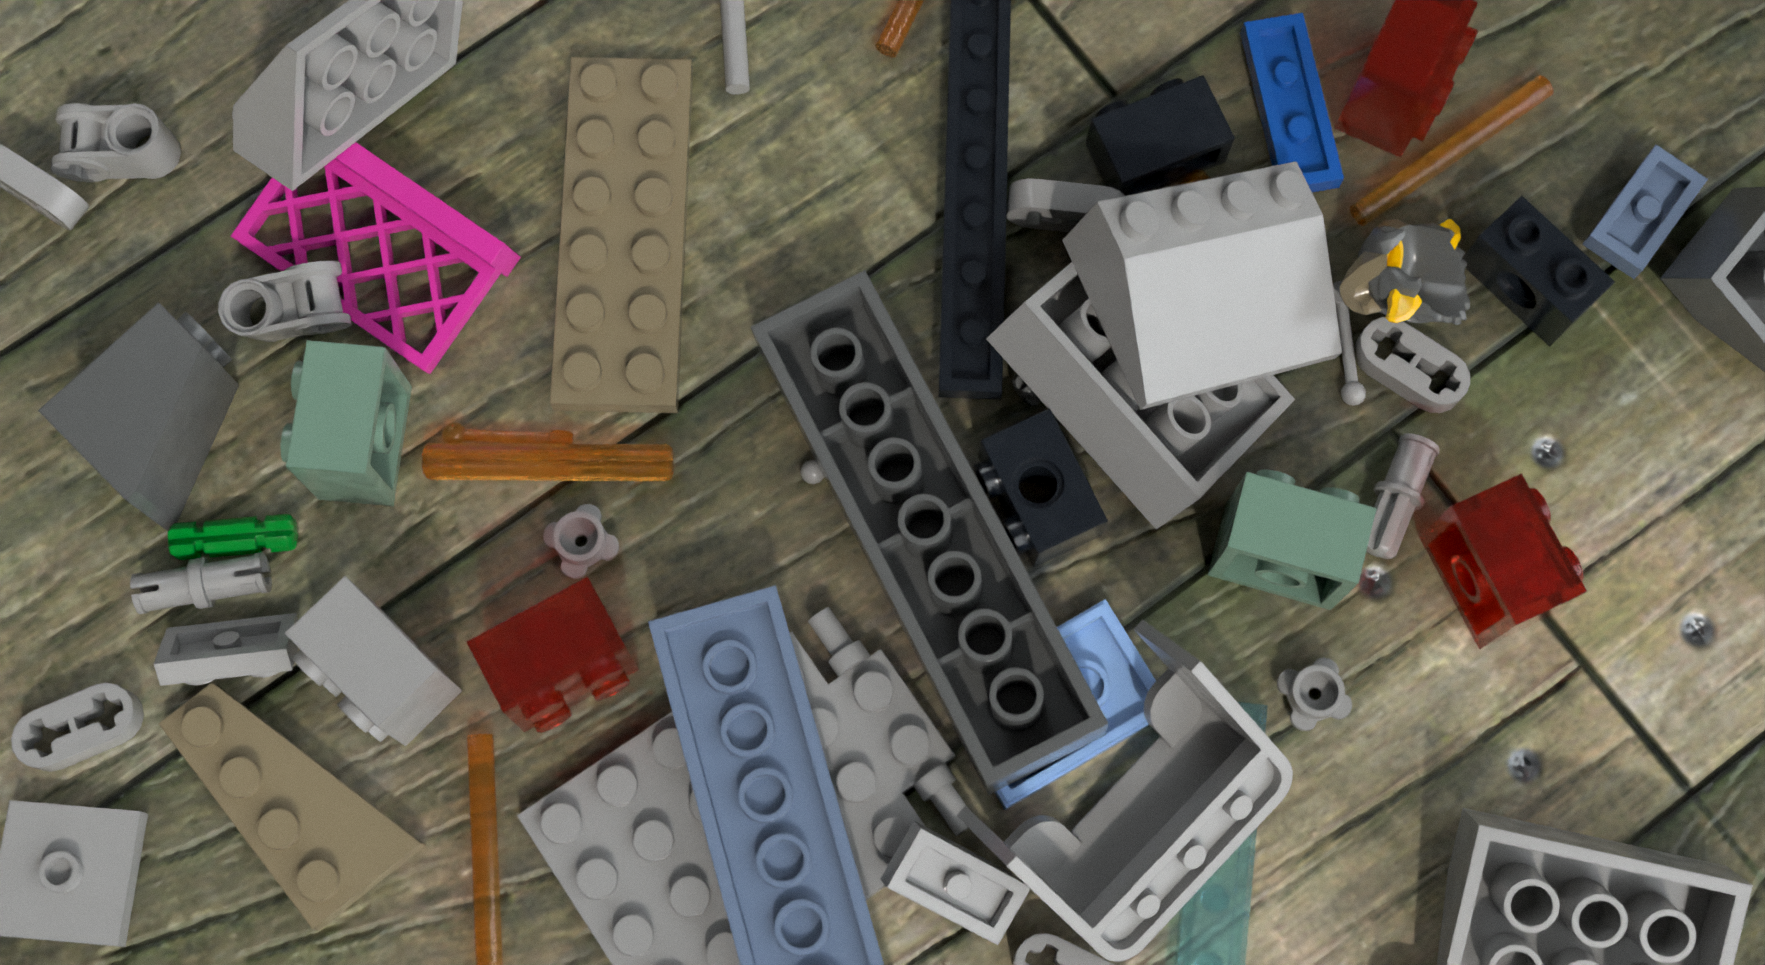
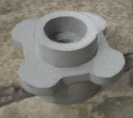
M580 505L575 512L566 514L558 522L548 524L544 530L543 539L545 544L550 548L556 549L562 559L561 570L563 574L572 579L582 578L586 574L587 568L601 559L606 561L614 559L619 551L617 538L614 535L607 534L600 522L602 514L594 505ZM585 536L587 538L586 545L582 547L575 544L577 537Z
M1324 657L1318 658L1314 661L1313 665L1301 671L1286 669L1279 675L1277 689L1280 693L1287 696L1292 709L1290 722L1298 730L1310 731L1318 721L1329 717L1341 720L1351 712L1352 700L1345 694L1344 683L1338 674L1339 668L1333 660ZM1315 688L1320 692L1318 700H1312L1309 697L1310 689Z

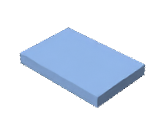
M1106 599L1057 627L1108 722L1106 735L996 791L995 794L1005 810L1149 726L1144 715V702L1149 689L1156 680Z

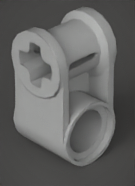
M72 103L62 105L56 111L55 120L61 126L59 154L54 155L51 159V170L60 177L79 182H98L105 179H156L172 172L179 162L181 156L179 141L153 110L145 105L133 103L128 105L94 106ZM150 136L146 144L136 148L141 139Z
M338 261L303 263L291 266L284 271L240 279L231 283L223 291L219 300L218 313L222 324L235 334L264 342H275L301 335L330 333L350 327L352 325L351 317L349 314L343 313L337 277L342 274L341 263ZM264 297L266 313L258 324L253 325L250 319L251 307L258 298Z

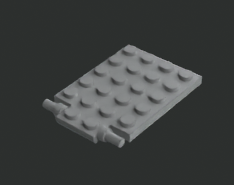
M827 607L815 614L808 622L831 654L832 658L828 663L838 676L837 679L828 684L793 632H790V637L865 900L886 887L880 878L913 821L925 826L904 796V793L914 787L924 802L931 800L955 836L969 829L957 817V814L967 805L953 787L952 783L956 781V778L946 765L956 755L882 649L870 655L860 640L853 642L832 610ZM672 712L517 815L612 965H740Z

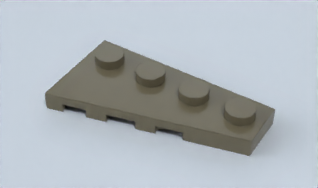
M213 682L159 723L160 727L313 930L320 931L426 846Z

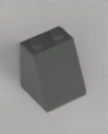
M158 302L38 411L127 502L168 531L170 525L177 523L239 384L224 369L232 361L231 357L187 312L176 320Z

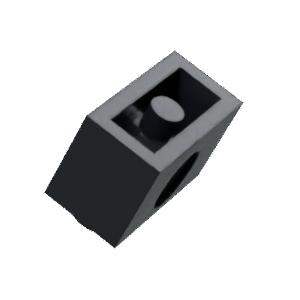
M1523 196L1517 199L1478 236L1462 258L1467 262L1466 269L1549 347L1615 283L1608 274Z
M1050 409L981 440L978 453L980 462L973 465L976 477L988 499L998 496L1008 516L1007 519L1002 520V526L1017 554L1020 555L1026 552L1033 567H1037L1102 536L1108 519ZM1027 480H1041L1050 487L1053 497L1045 503H1032L1022 496L1019 486Z

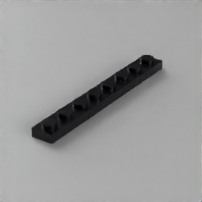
M950 0L938 397L1001 400L1003 357L986 338L1004 322L1011 0Z

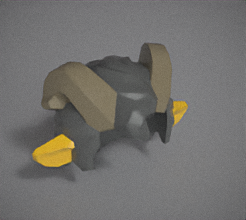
M1398 219L1384 220L1365 239L1358 252V259L1347 270L1339 286L1340 296L1344 304L1352 311L1363 315L1380 312L1386 315V319L1392 323L1401 321L1409 323L1452 322L1457 326L1461 324V320L1466 321V310L1470 309V300L1467 295L1466 275L1464 273L1467 262L1462 259L1465 251L1457 246L1461 239L1460 227L1452 219H1448L1439 225L1435 223L1411 225Z

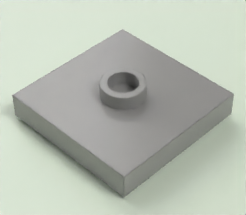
M9 800L0 849V936L126 947L148 813Z

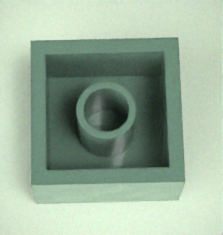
M307 340L304 360L297 361L293 367L291 392L297 402L293 423H287L282 432L281 458L283 462H286V468L318 500L394 506L412 386L385 347Z
M1259 470L1256 474L1246 472L1225 504L1207 575L1331 610L1359 584L1377 508L1360 504V498L1356 494L1343 489L1322 488L1318 492L1296 486V480L1293 477L1279 471Z

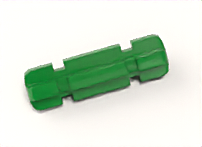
M289 514L266 515L264 521L257 520V516L205 520L203 526L196 525V521L179 522L170 525L168 529V549L170 555L179 560L201 558L203 552L209 554L210 557L255 554L262 552L264 547L270 548L271 552L292 551L298 544L297 522Z

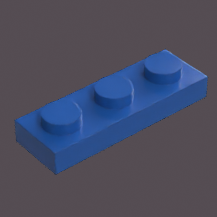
M1303 13L1244 22L1240 35L1272 166L1296 161L1311 192L1339 188L1344 176Z

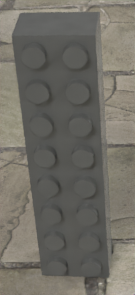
M864 270L751 326L758 349L988 795L1105 736L1108 722L866 271Z

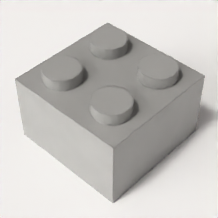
M346 576L285 632L300 648L292 657V660L319 686L323 685L335 697L343 692L346 696L337 704L338 707L365 733L369 732L379 742H382L389 735L404 746L408 745L462 692L417 644Z

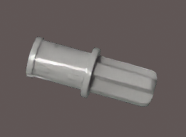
M1405 433L1403 436H1400L1398 448L1385 480L1377 482L1375 485L1374 493L1378 498L1374 507L1377 509L1366 551L1375 557L1392 559L1397 555L1413 512L1420 510L1424 505L1425 501L1421 496V492L1440 448L1435 442L1420 435Z

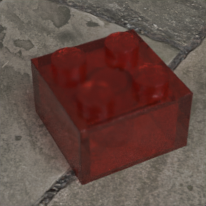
M1394 0L1334 129L1400 158L1412 138L1423 142L1435 117L1440 115L1455 84V81L1452 79L1459 64L1462 65L1478 33L1477 29L1468 26L1478 2L1474 0Z
M1522 473L1452 505L1419 536L1479 650L1548 618L1587 593L1582 583L1584 579L1583 569L1577 556L1569 547L1561 545L1550 525L1551 513L1546 500L1537 489L1529 487Z
M588 577L467 641L503 713L524 732L534 727L537 733H542L562 724L572 716L570 707L592 695L595 701H601L617 694L630 684L628 676L639 670L604 603Z

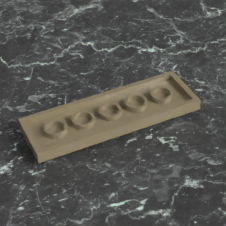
M571 57L550 405L553 411L678 413L693 65L691 59Z

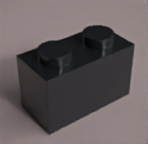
M1204 75L1186 82L1180 78L1169 80L1155 88L1150 96L1131 104L1126 100H1120L1105 106L1096 113L1095 118L1091 119L1086 146L1106 187L1119 190L1125 196L1160 189L1225 163L1235 137Z

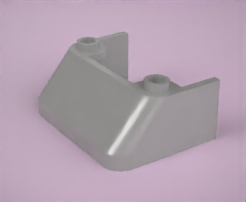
M1143 619L1134 628L1135 632L1168 667L1151 686L1144 702L1145 719L1160 737L1079 823L1069 831L1056 818L1048 815H1039L1023 822L1003 842L967 806L957 814V817L1015 875L1103 958L1113 962L1128 960L1136 956L1148 945L1285 798L1293 778L1292 766L1289 760L1206 666Z

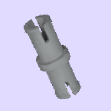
M259 552L251 556L210 563L204 557L190 559L187 567L145 574H132L130 588H140L141 591L140 594L131 595L133 605L138 614H146L149 611L194 604L196 608L203 609L214 607L215 600L260 592L262 594L269 593L272 589V579L270 577L264 578L263 573L271 572L265 553Z

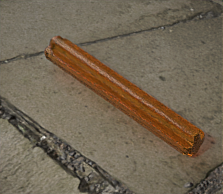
M428 443L423 448L421 461L423 474L430 480L669 481L674 473V452L672 447L667 444Z

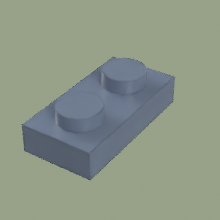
M1655 145L1582 245L1632 279H1635L1643 271L1708 179L1658 145Z

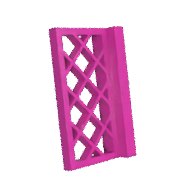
M356 142L324 166L328 187L327 192L298 197L297 188L291 191L274 178H271L231 234V237L280 271L295 266L282 257L284 255L294 254L295 263L299 265L308 263L306 251L336 245L338 260L342 267V274L337 277L338 287H343L344 299L341 298L343 313L349 314L351 321L428 374H431L500 274L508 277L521 258L505 243ZM338 176L352 186L340 189ZM285 194L286 200L280 201V199ZM363 196L371 198L373 200L377 225L346 231L342 201ZM330 203L334 233L304 239L300 209ZM386 209L401 220L388 222ZM288 212L292 242L268 247L254 237L268 216ZM412 229L422 233L425 258L394 264L390 234ZM378 236L383 267L353 273L348 242ZM435 243L450 253L436 256ZM464 262L479 272L464 294L443 298L438 267ZM427 270L432 301L401 307L396 276ZM385 278L389 309L368 314L358 310L354 284ZM454 308L446 319L445 309ZM434 312L437 333L424 352L420 353L406 342L403 318ZM391 320L393 333L378 323Z

